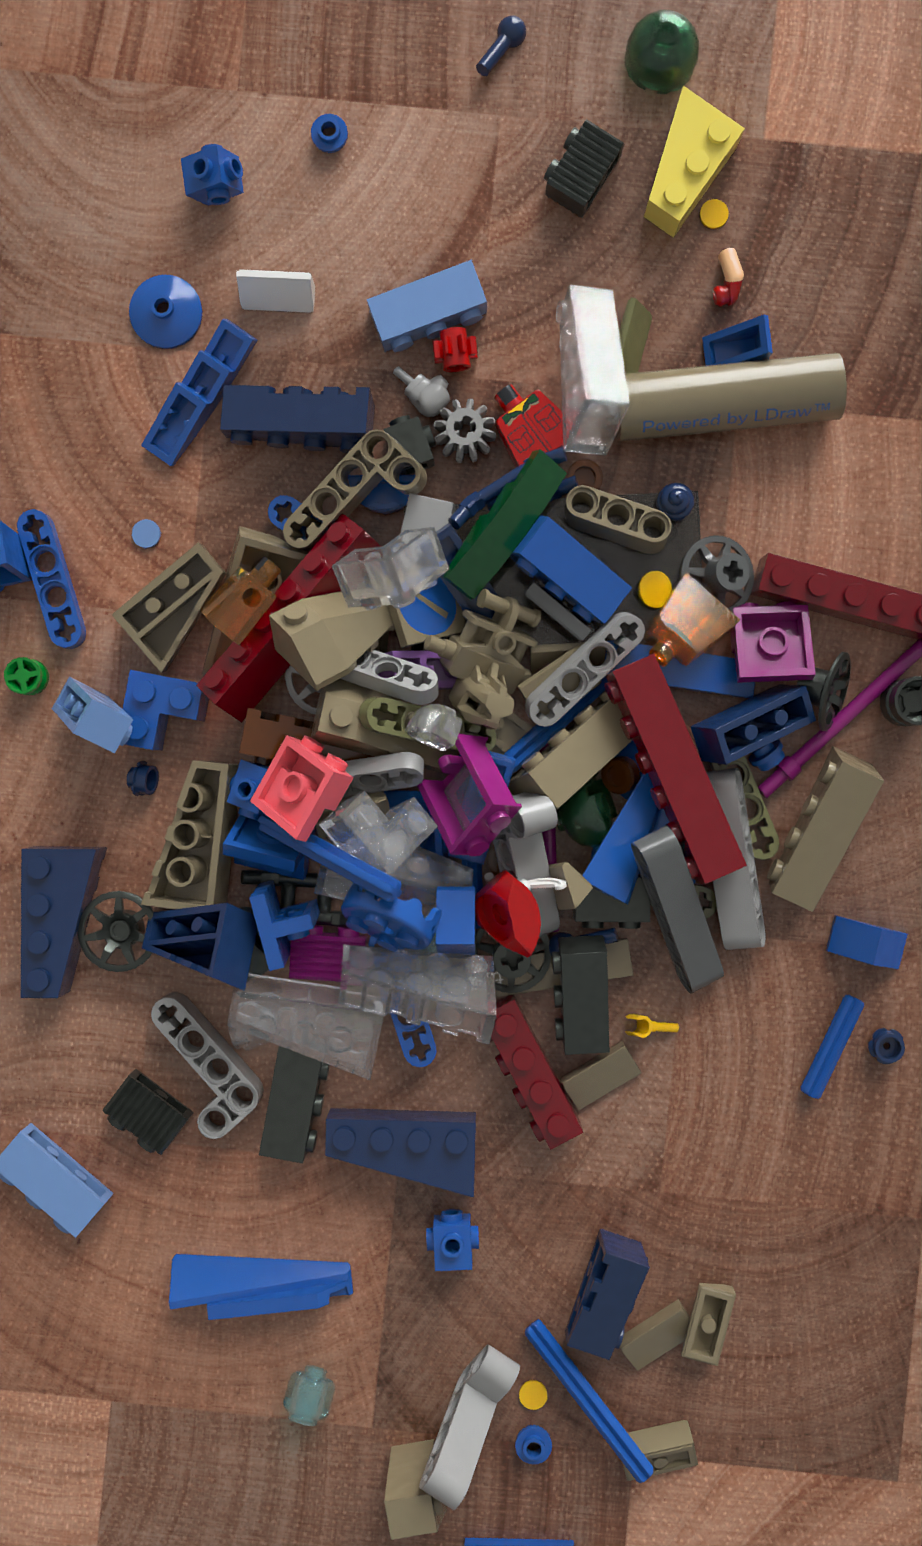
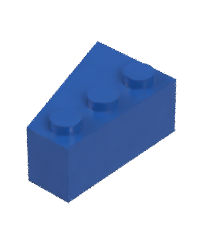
M548 516L538 517L526 536L509 556L524 573L532 578L536 577L544 583V589L560 601L565 599L574 607L571 611L588 624L591 621L605 624L632 589L629 584Z

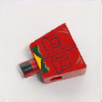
M509 384L495 395V400L505 412L496 420L495 428L515 468L523 464V461L529 458L532 451L541 449L546 453L562 446L565 450L579 439L581 433L579 427L541 391L535 390L523 399L514 386Z

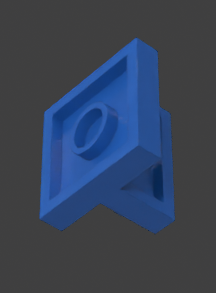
M239 815L223 842V855L234 857L235 864L300 880L305 879L309 869L308 857L261 832L258 820ZM314 827V829H313V831H312L313 834H315V832H316L315 827Z
M271 880L259 883L249 897L269 971L285 967L290 956V940L308 936L310 934L309 930L314 929L320 915L317 899L281 908L274 881Z

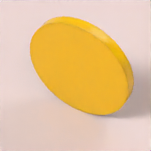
M660 571L646 573L639 581V597L650 608L665 606L672 596L670 579Z

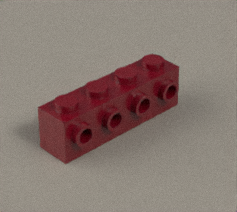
M508 995L481 1009L483 1021L478 1023L479 1029L487 1043L494 1041L500 1053L495 1056V1059L503 1075L511 1074L517 1085V1087L512 1089L513 1094L521 1109L529 1108L534 1118L529 1123L539 1142L545 1140L551 1150L584 1133L581 1122L515 995Z

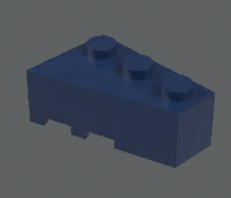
M229 903L154 912L151 921L148 919L142 949L245 991L256 940L257 925L253 914Z
M601 1228L599 1229L565 1329L567 1346L610 1360L615 1348L619 1349L624 1336L625 1323L634 1308L636 1298L650 1268L648 1257L645 1255L641 1242Z

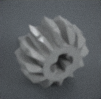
M455 399L452 402L454 412L452 413L449 409L443 407L440 410V415L444 420L434 422V429L442 432L435 436V442L437 445L446 444L443 449L445 457L457 451V463H462L464 453H469L470 460L476 462V449L483 454H488L490 447L485 441L491 442L496 439V433L489 430L495 425L494 417L484 418L487 413L485 405L480 406L474 411L473 399L467 400L466 408H461L460 402ZM464 424L470 425V432H468L466 438L460 437L459 433Z

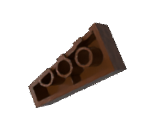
M248 708L239 753L255 756V763L270 766L286 735L300 740L304 736L311 737L314 721ZM323 744V755L327 756L329 753L344 761L375 757Z

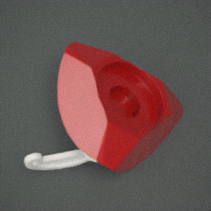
M504 870L497 874L475 895V920L483 930L503 947L528 958L532 955L537 945L541 928L539 907L531 893V889L554 887L555 890H563L567 887L566 881L557 878H537L528 881L525 879L517 880L507 870Z

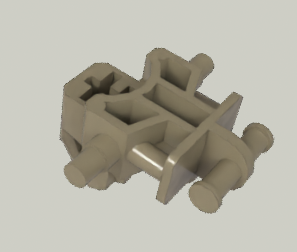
M483 589L478 596L477 606L495 611L493 618L491 619L464 609L462 615L467 618V622L461 635H451L449 640H442L428 635L424 642V649L437 653L441 657L440 663L450 675L457 677L449 695V700L454 708L468 722L492 730L500 726L499 720L512 714L514 699L510 695L514 693L519 684L534 675V673L524 668L520 663L528 645L536 647L538 642L528 633L514 628L516 620L525 622L534 628L540 622L541 611L522 606L515 598L509 596L502 598L490 593L487 589Z

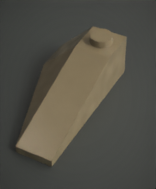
M239 526L202 676L215 664L234 641L235 636H238L269 600L268 593L274 594L309 552L295 548L276 536ZM265 556L268 560L258 571L254 567ZM241 567L246 573L238 581L237 576L233 575Z
M381 584L300 599L269 615L275 650L316 691L348 675L357 667L356 660L366 651L372 652L379 645L378 639L386 631L395 630Z

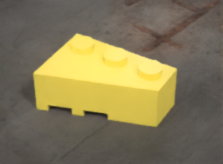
M683 86L644 214L647 220L673 238L736 150L745 129L685 86Z

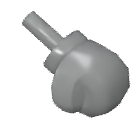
M399 366L394 369L393 374L407 385L404 394L423 416L434 417L438 415L443 407L445 408L450 402V396L447 391L449 383L441 375H437L429 380L423 374H419L413 379Z

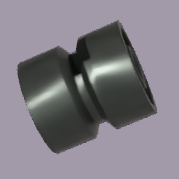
M914 676L899 679L882 693L880 708L883 716L890 723L897 726L922 725V677Z

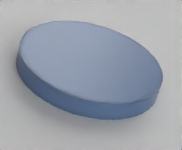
M144 519L134 525L132 538L138 546L151 548L159 542L161 531L155 522Z

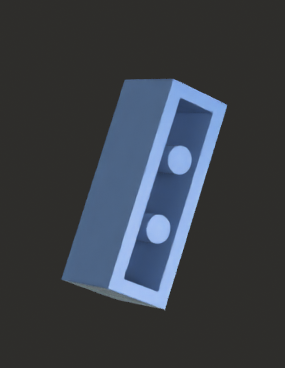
M472 260L366 299L384 352L391 349L393 352L406 350L414 344L413 341L426 336L428 339L440 337L439 332L460 323L462 326L475 324L483 318L482 315L487 313V300Z
M71 677L68 678L52 710L73 734L115 753L119 745L123 746L130 738L133 729L131 725L133 719L109 696Z
M32 1123L21 1130L0 1154V1179L8 1185L17 1187L25 1194V1198L31 1206L45 1211L53 1218L55 1226L60 1231L67 1234L70 1233L75 1238L114 1194Z

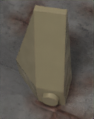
M338 679L320 690L311 738L322 744L371 756L411 752L420 755L424 759V769L441 773L443 772L438 765L440 757L444 755H460L459 751L372 732L362 726L359 720V709L366 699L386 697L399 700L395 697L343 679ZM373 709L372 716L378 720L393 721L395 715L383 713L379 709ZM412 711L405 718V727L408 732L414 733L419 728L420 720L418 715ZM441 725L438 727L439 737L443 741L448 740L452 732Z

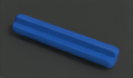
M847 994L843 997L801 1085V1091L804 1094L815 1099L821 1098L864 1008V1003L860 999Z

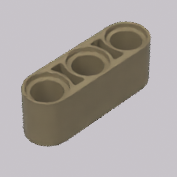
M584 485L574 487L566 497L564 518L567 524L575 530L646 554L660 552L667 543L672 524L670 518L660 510ZM576 503H585L591 510L588 513H578L572 506ZM620 515L626 520V523L620 526L613 525L608 520V517ZM655 527L661 532V536L650 538L644 533L643 529Z

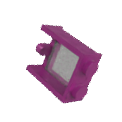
M456 733L452 739L461 756L444 755L438 760L441 771L448 774V776L443 781L423 779L422 783L417 785L450 854L480 856L487 851L490 843L510 824L511 819L522 808V805L515 802L485 745L488 737Z

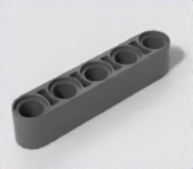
M665 825L631 843L634 858L673 965L685 989L692 994L724 977L722 964L681 846L675 834Z

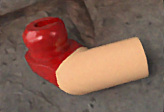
M727 248L721 251L718 256L725 276L724 285L716 286L713 289V300L719 307L725 304L731 306L738 300L744 277L736 250L734 248Z

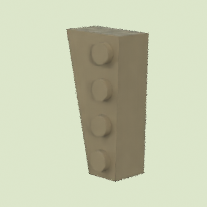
M832 746L812 791L802 807L795 827L791 828L785 839V848L780 859H775L768 871L767 879L770 880L769 885L773 894L811 912L814 911L884 783L883 778L871 763Z
M192 760L176 805L178 809L172 825H169L164 838L166 840L160 859L155 863L151 874L153 878L148 892L144 894L141 905L182 909L227 903L232 857L223 855V842L236 822L237 806L227 803V799L230 793V781L236 774L239 764Z

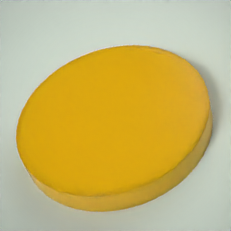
M718 199L708 200L700 210L701 222L710 229L722 227L729 216L726 204Z
M537 1380L525 1382L519 1390L521 1404L530 1410H537L543 1407L547 1401L546 1387Z

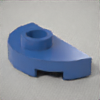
M348 475L350 487L357 486L361 482L363 475ZM415 475L399 476L401 485H408L415 478ZM383 478L360 504L372 512L388 514L405 508L409 495L400 492Z

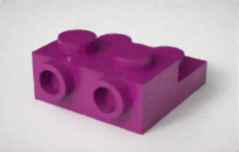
M785 601L774 606H759L757 603H745L738 607H733L729 617L731 650L732 653H735L737 683L813 680L816 673L808 605H796V603L791 601Z

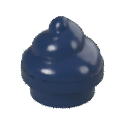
M668 484L661 489L657 496V509L664 512L670 518V521L682 520L691 513L694 507L693 493L684 484Z

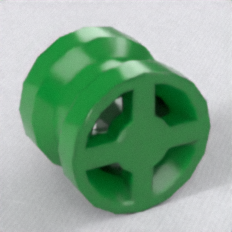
M18 657L7 664L4 670V680L8 688L13 692L24 695H36L47 687L49 673L43 663L26 657Z

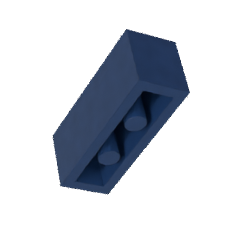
M779 684L690 727L701 761L727 765L816 721V717L806 686Z

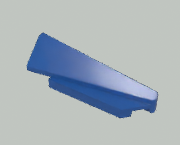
M648 773L643 774L582 875L594 889L627 905L631 899L639 874L631 843L669 823L664 809L659 810L653 801L650 789L654 786Z
M176 1254L172 1259L169 1307L170 1309H178L207 1304L208 1320L318 1309L329 1304V1297L353 1294L351 1266L348 1262Z

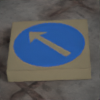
M431 563L385 572L379 576L401 648L422 644L428 635L443 639L462 633L466 624L465 618L462 615L463 611Z

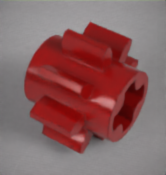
M451 327L441 330L439 332L440 340L432 341L435 364L443 363V370L445 372H461L470 369V359L478 358L476 336L467 337V329L463 327Z

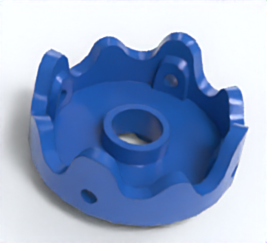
M355 883L351 885L341 906L342 914L347 919V927L356 932L367 933L377 938V944L390 951L396 952L399 947L422 950L430 945L442 916L441 909L433 908L424 919L422 903L417 898L404 901L396 897L393 902H387L384 899L377 901L380 897L369 891L362 892L363 888Z

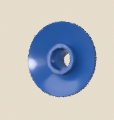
M158 275L147 279L135 290L130 301L129 317L134 331L144 342L156 348L171 349L182 346L193 338L202 321V304L197 292L187 281L177 276ZM160 303H168L169 308L166 312H157V307Z

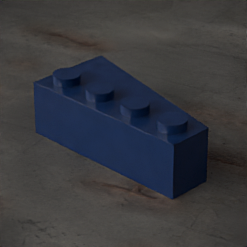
M34 846L21 849V998H59L71 991L81 952L78 940L79 922L84 909L92 901L94 892L97 890L100 878L98 875L107 847Z
M330 1108L326 1118L325 1156L474 1198L476 1112Z

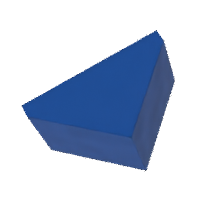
M761 315L702 337L706 365L767 360L773 353L768 315Z
M437 886L436 908L442 910V916L436 930L437 954L475 955V887Z
M835 915L826 951L874 966L899 969L908 934Z

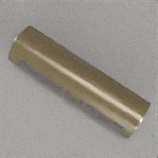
M827 353L616 374L613 376L612 396H606L607 421L614 422L617 440L620 442L840 420L845 411L847 398L846 371L843 359L839 353Z

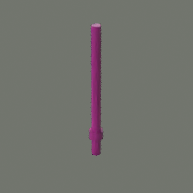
M918 639L834 716L833 724L827 731L819 730L791 757L786 755L776 765L777 770L758 786L760 793L767 799L787 780L792 781L802 772L801 767L922 657V640Z

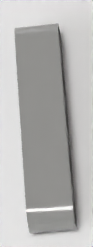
M738 768L708 771L706 773L747 866L713 881L723 945L726 950L764 947L766 941L765 925L741 773Z

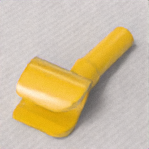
M628 1014L626 1016L628 1019L637 1021L635 1031H625L630 1036L645 1038L651 1032H678L679 1030L678 1023L651 1021L648 1016Z

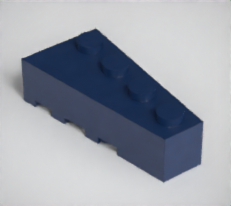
M224 385L220 430L226 438H230L231 443L237 445H252V441L255 440L267 441V446L274 448H289V443L304 444L303 448L310 451H325L326 446L340 447L341 452L348 453L366 433L373 430L375 404L370 387H356V395H349L346 392H342L339 387H324V391H321L320 394H313L311 390L305 389L302 386H288L283 389V393H276V389L271 386Z

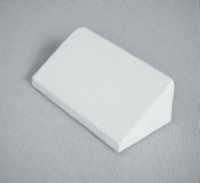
M240 269L236 272L242 309L303 313L314 311L315 284L310 273Z

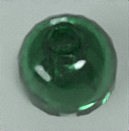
M658 10L646 14L635 24L626 43L624 63L629 77L639 88L646 90L647 87L651 90H658L657 94H667L679 90L690 80L698 63L699 38L696 29L684 15L674 10Z
M599 772L556 810L558 829L561 832L566 830L568 836L581 846H600L612 827L611 819L618 816L610 791L604 786L602 779L596 780Z

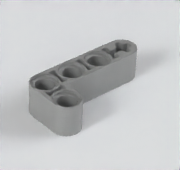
M527 792L513 795L515 802L521 804L522 808L511 819L510 824L493 840L500 872L507 870L517 880L525 879L528 881L537 878H551L542 832L556 827L558 818L555 806L549 797L545 795ZM553 887L531 889V893L536 899L540 911L541 928L539 937L556 931L559 928L560 919Z
M179 992L169 993L158 1000L152 1007V1021L215 1092L216 1096L199 1114L197 1124L201 1134L206 1138H221L254 1110L263 1096V1084L259 1077L188 997ZM174 1005L178 1011L171 1017L167 1016L166 1011ZM188 1019L190 1023L180 1031L177 1027ZM194 1030L202 1034L204 1045L201 1047L192 1045L188 1040L189 1031ZM213 1059H223L228 1065V1073H217L212 1066ZM239 1086L248 1087L253 1093V1100H241L236 1093V1088ZM209 1112H221L225 1117L226 1123L224 1125L214 1124L209 1118Z
M486 1345L459 1377L419 1484L421 1490L452 1510H455L460 1505L468 1491L496 1405L511 1389L520 1371L518 1363L490 1345Z

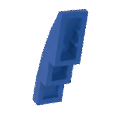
M223 318L205 351L199 350L183 381L175 383L141 446L169 466H174L221 401L224 385H231L258 340L230 320Z
M607 641L614 646L615 650L619 648L614 641ZM638 644L610 672L649 656L657 646ZM660 647L665 654L670 656L660 666L669 688L714 693L744 699L753 697L755 682L737 683L735 658L705 653L695 654L692 651L679 650L688 654L687 658L681 662L666 648Z

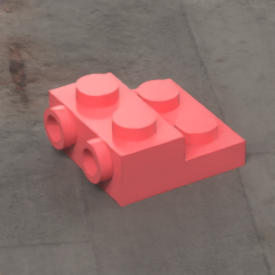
M286 735L250 802L293 838L306 842L325 809L332 811L337 809L354 777L346 772L348 764L344 760L329 753L327 756L323 755L324 745L308 736H304L300 740Z

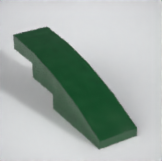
M541 449L532 451L515 481L506 483L489 513L479 516L443 578L470 600L474 599L526 536L553 497L567 472Z

